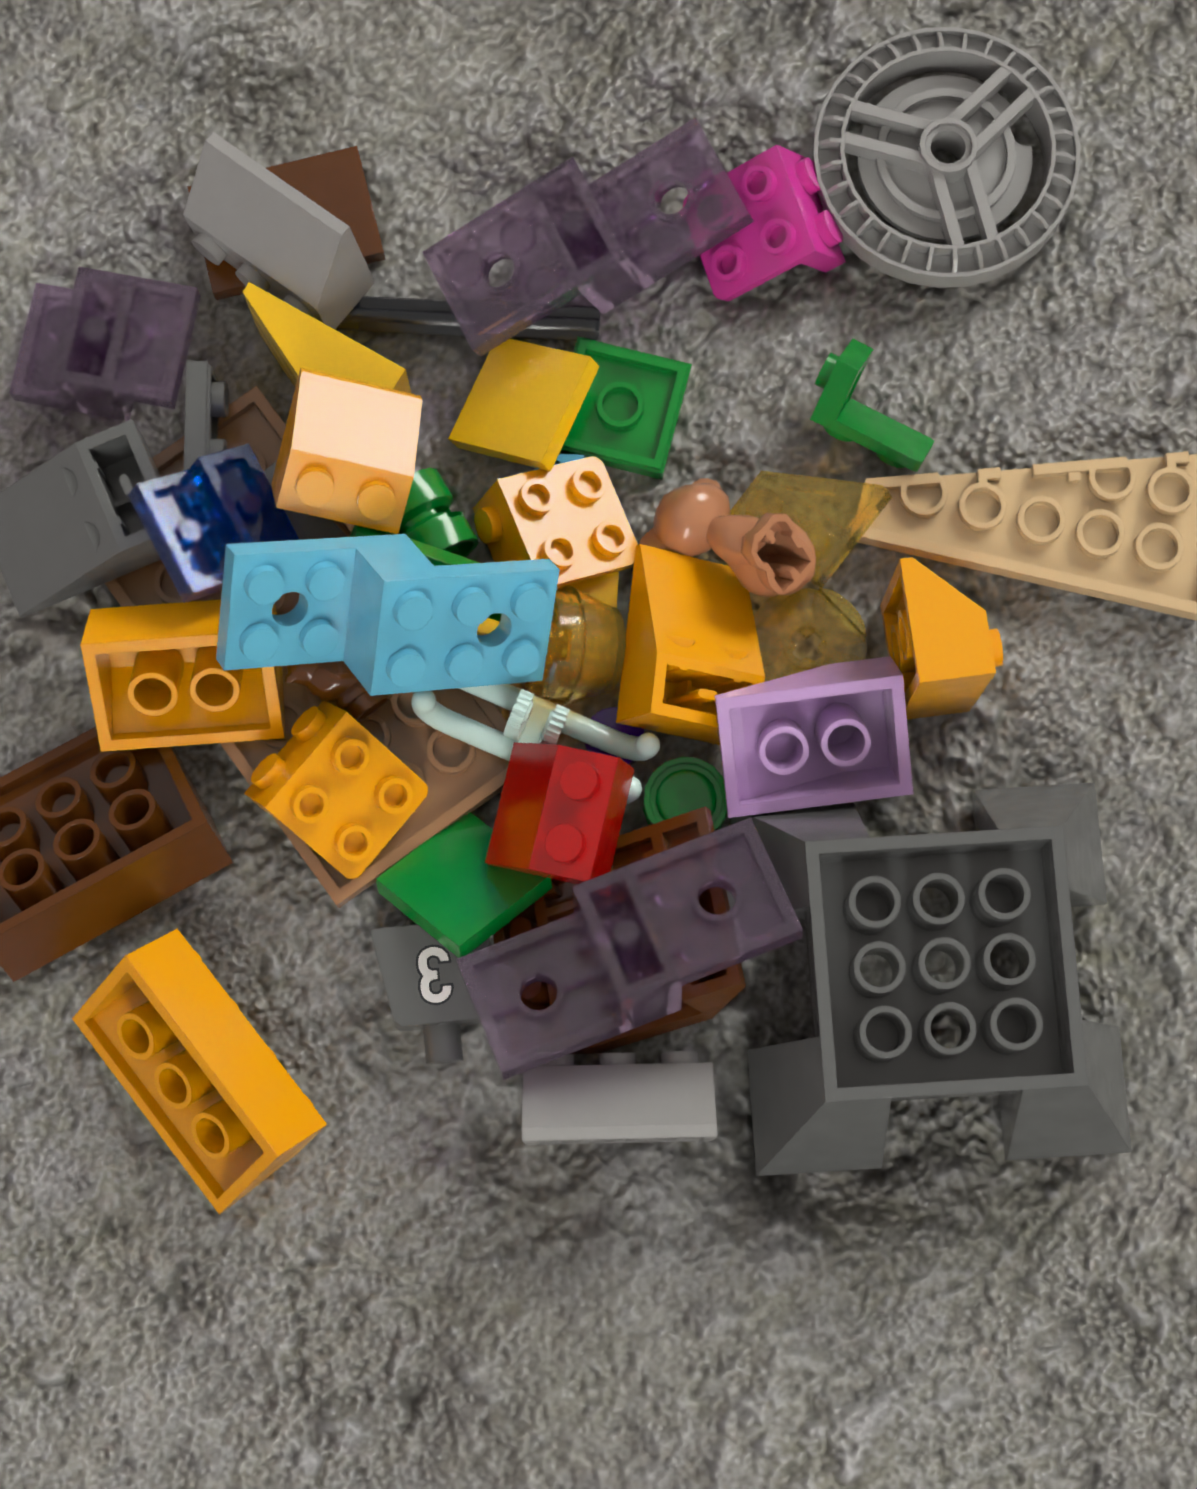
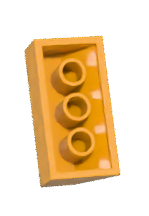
M178 928L125 955L72 1018L218 1214L230 1208L297 1155L327 1125L311 1100L295 1083L272 1049L259 1036L240 1011L236 1002L230 998L204 964L200 955L191 947Z

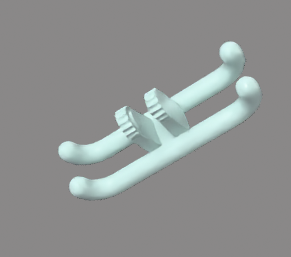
M510 684L459 688L511 711L504 732L446 708L436 700L432 691L414 692L411 699L414 713L424 723L448 736L507 761H510L514 742L556 744L561 733L612 755L633 761L648 760L654 757L660 750V741L653 733L647 732L640 736H633L620 732ZM635 777L632 778L626 804L635 801L641 795L642 785Z

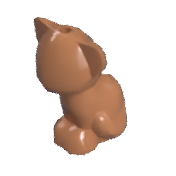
M701 478L691 485L675 488L665 494L656 508L653 521L654 527L639 541V544L691 557L706 553L712 548L714 553L729 565L745 589L750 593L763 597L791 595L810 582L815 574L816 555L814 545L807 533L795 524L787 514L765 513L759 519L750 515H731L729 497L717 481L709 478Z

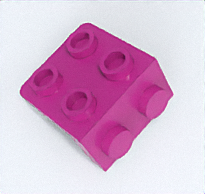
M775 145L685 197L683 210L711 289L717 299L731 301L799 264L827 273L846 262L839 245L843 241V234L831 212L823 210L817 194L820 191V186L817 181L814 162L809 157H804L784 147Z

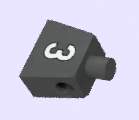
M417 924L371 929L373 946L396 1028L399 1031L423 1030L426 1064L428 1065L463 1061L460 1026L485 1023L487 1018L492 936L460 960Z

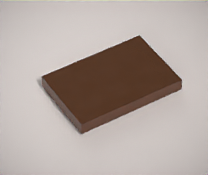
M357 146L266 167L267 170L350 226L367 264L386 260ZM187 186L190 193L191 186ZM205 258L212 292L216 300L243 294L242 292L246 286L236 276V268L224 260L220 265H215Z

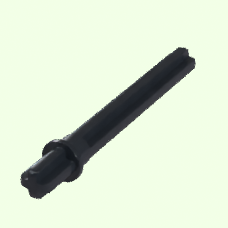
M363 296L335 330L474 337L501 336L505 338L577 341L579 336L596 341L600 333V311L595 306Z

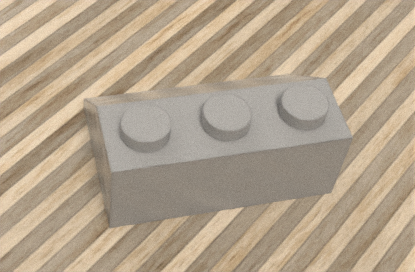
M212 132L205 140L183 213L195 234L194 239L191 241L193 246L215 265H220L224 260L236 268L235 274L245 286L250 282L335 330L375 283L350 226Z
M696 1051L662 1052L661 1064H636V1053L599 1054V1065H574L573 1054H544L537 1056V1066L523 1067L522 1142L526 1145L713 1141L717 1138L713 1063H699V1053Z

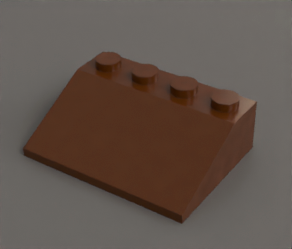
M95 726L0 777V966L13 982L234 863L174 746L101 752Z

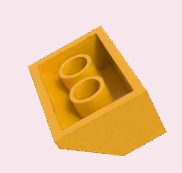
M913 557L902 558L897 564L880 607L888 657L891 656L903 674L907 720L970 712L996 674L995 667L1003 665V647L999 630L997 628L989 629L986 610Z
M221 600L90 609L80 644L101 752L285 738L282 666L223 670L216 660ZM274 603L272 608V614L277 615L276 606Z

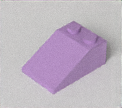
M891 656L828 664L715 695L728 818L913 794L903 674Z

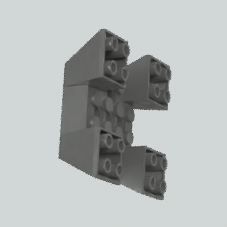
M1095 782L973 790L972 803L975 831L869 837L854 802L730 818L735 892L741 893L736 908L738 928L805 924L814 1032L813 1038L747 1050L756 1176L882 1168L891 1101L999 1095L1005 1160L1132 1152L1120 1028L1118 1026L1082 1020L1071 907L1107 904ZM925 888L941 890L947 896L950 903L948 916L936 918L928 915L920 904L921 890ZM994 947L1008 948L1016 955L1019 962V970L1015 978L1001 977L993 970L990 963V954ZM942 951L952 958L956 968L952 982H939L928 974L925 967V959L928 952ZM879 955L888 961L892 969V979L889 985L883 987L873 986L863 978L860 971V963L864 956ZM946 1014L958 1022L961 1029V1039L955 1048L943 1047L934 1040L931 1033V1022L935 1015Z

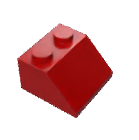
M514 742L485 863L606 891L634 768L621 758L556 744Z

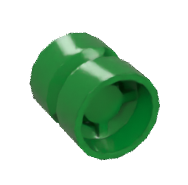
M426 468L415 471L398 534H406L411 539L465 558L479 544L478 538L462 511L451 512L449 509L454 499L438 470Z

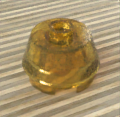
M570 585L563 587L560 591L556 590L543 680L524 682L526 690L561 706L609 694L618 683L625 658L626 634L624 621L619 610Z

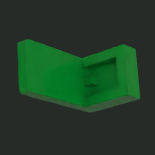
M852 338L840 356L830 353L825 360L815 381V385L824 390L810 420L822 425L829 435L838 440L854 441L876 452L877 456L884 463L892 467L908 468L917 472L930 452L934 440L851 398L874 350Z

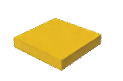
M497 336L448 439L459 449L551 472L600 366L591 356Z

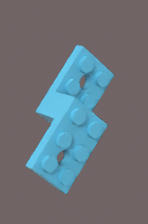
M406 534L226 544L216 660L224 671L344 661L370 696L542 681L560 569L550 559L434 566ZM289 592L299 593V600L294 609L283 615L272 614L274 603L283 594ZM501 613V621L494 631L482 636L477 635L479 625L489 615Z

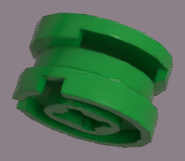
M678 757L664 762L653 771L645 786L643 813L648 826L706 806L711 811L715 835L718 834L727 816L724 779L713 765L699 758Z

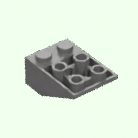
M133 419L73 443L0 492V569L21 618L189 548L182 538V526L147 443Z

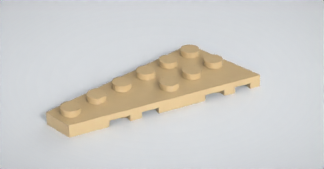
M1186 451L1166 453L1164 457L1128 460L1126 457L1033 464L1031 468L1001 470L1000 467L978 469L976 473L939 475L936 472L866 478L851 541L1197 621V454L1189 455V452Z

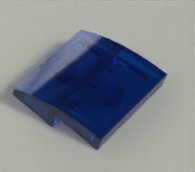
M249 443L198 457L189 469L137 483L128 494L183 603L222 590L226 544L300 540L284 509L276 508L272 486Z

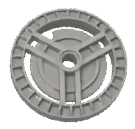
M934 27L895 35L872 46L851 62L834 82L822 104L814 132L812 161L814 162L817 181L820 186V191L817 194L823 210L831 212L843 235L842 242L861 260L886 275L911 284L936 288L967 287L994 280L1017 269L1037 254L1053 236L1074 195L1080 172V141L1076 120L1066 96L1052 76L1029 54L1006 40L981 31L957 27ZM925 72H953L985 81L981 84L968 78L948 75L923 77L899 86L886 95L877 105L866 103L869 98L885 86L904 77ZM999 90L1003 91L1014 102L1010 104L1005 98H1003L997 92ZM1026 114L1033 124L1041 144L1044 160L1043 185L1037 201L1028 212L1008 229L998 233L996 227L1015 211L1026 192L1031 177L1032 146H1025L1016 142L1011 131V126ZM852 121L864 124L861 135L847 132ZM940 150L949 151L955 155L958 161L949 164L937 160L932 153ZM845 153L857 156V168L862 188L869 202L882 218L910 236L932 242H942L947 245L914 239L901 234L882 222L866 206L855 190L848 173ZM981 236L982 240L964 244L966 240Z

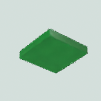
M578 336L573 353L591 356L600 367L559 455L578 454L584 455L585 458L593 456L599 458L604 463V466L663 480L692 364Z
M471 812L426 840L376 878L379 894L460 960L552 889L551 878L486 864L485 860L493 829Z

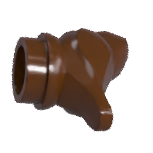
M344 661L287 666L286 684L295 683L306 686L314 697L320 701L335 702L337 707L348 712L358 722L378 710L393 695L370 696Z

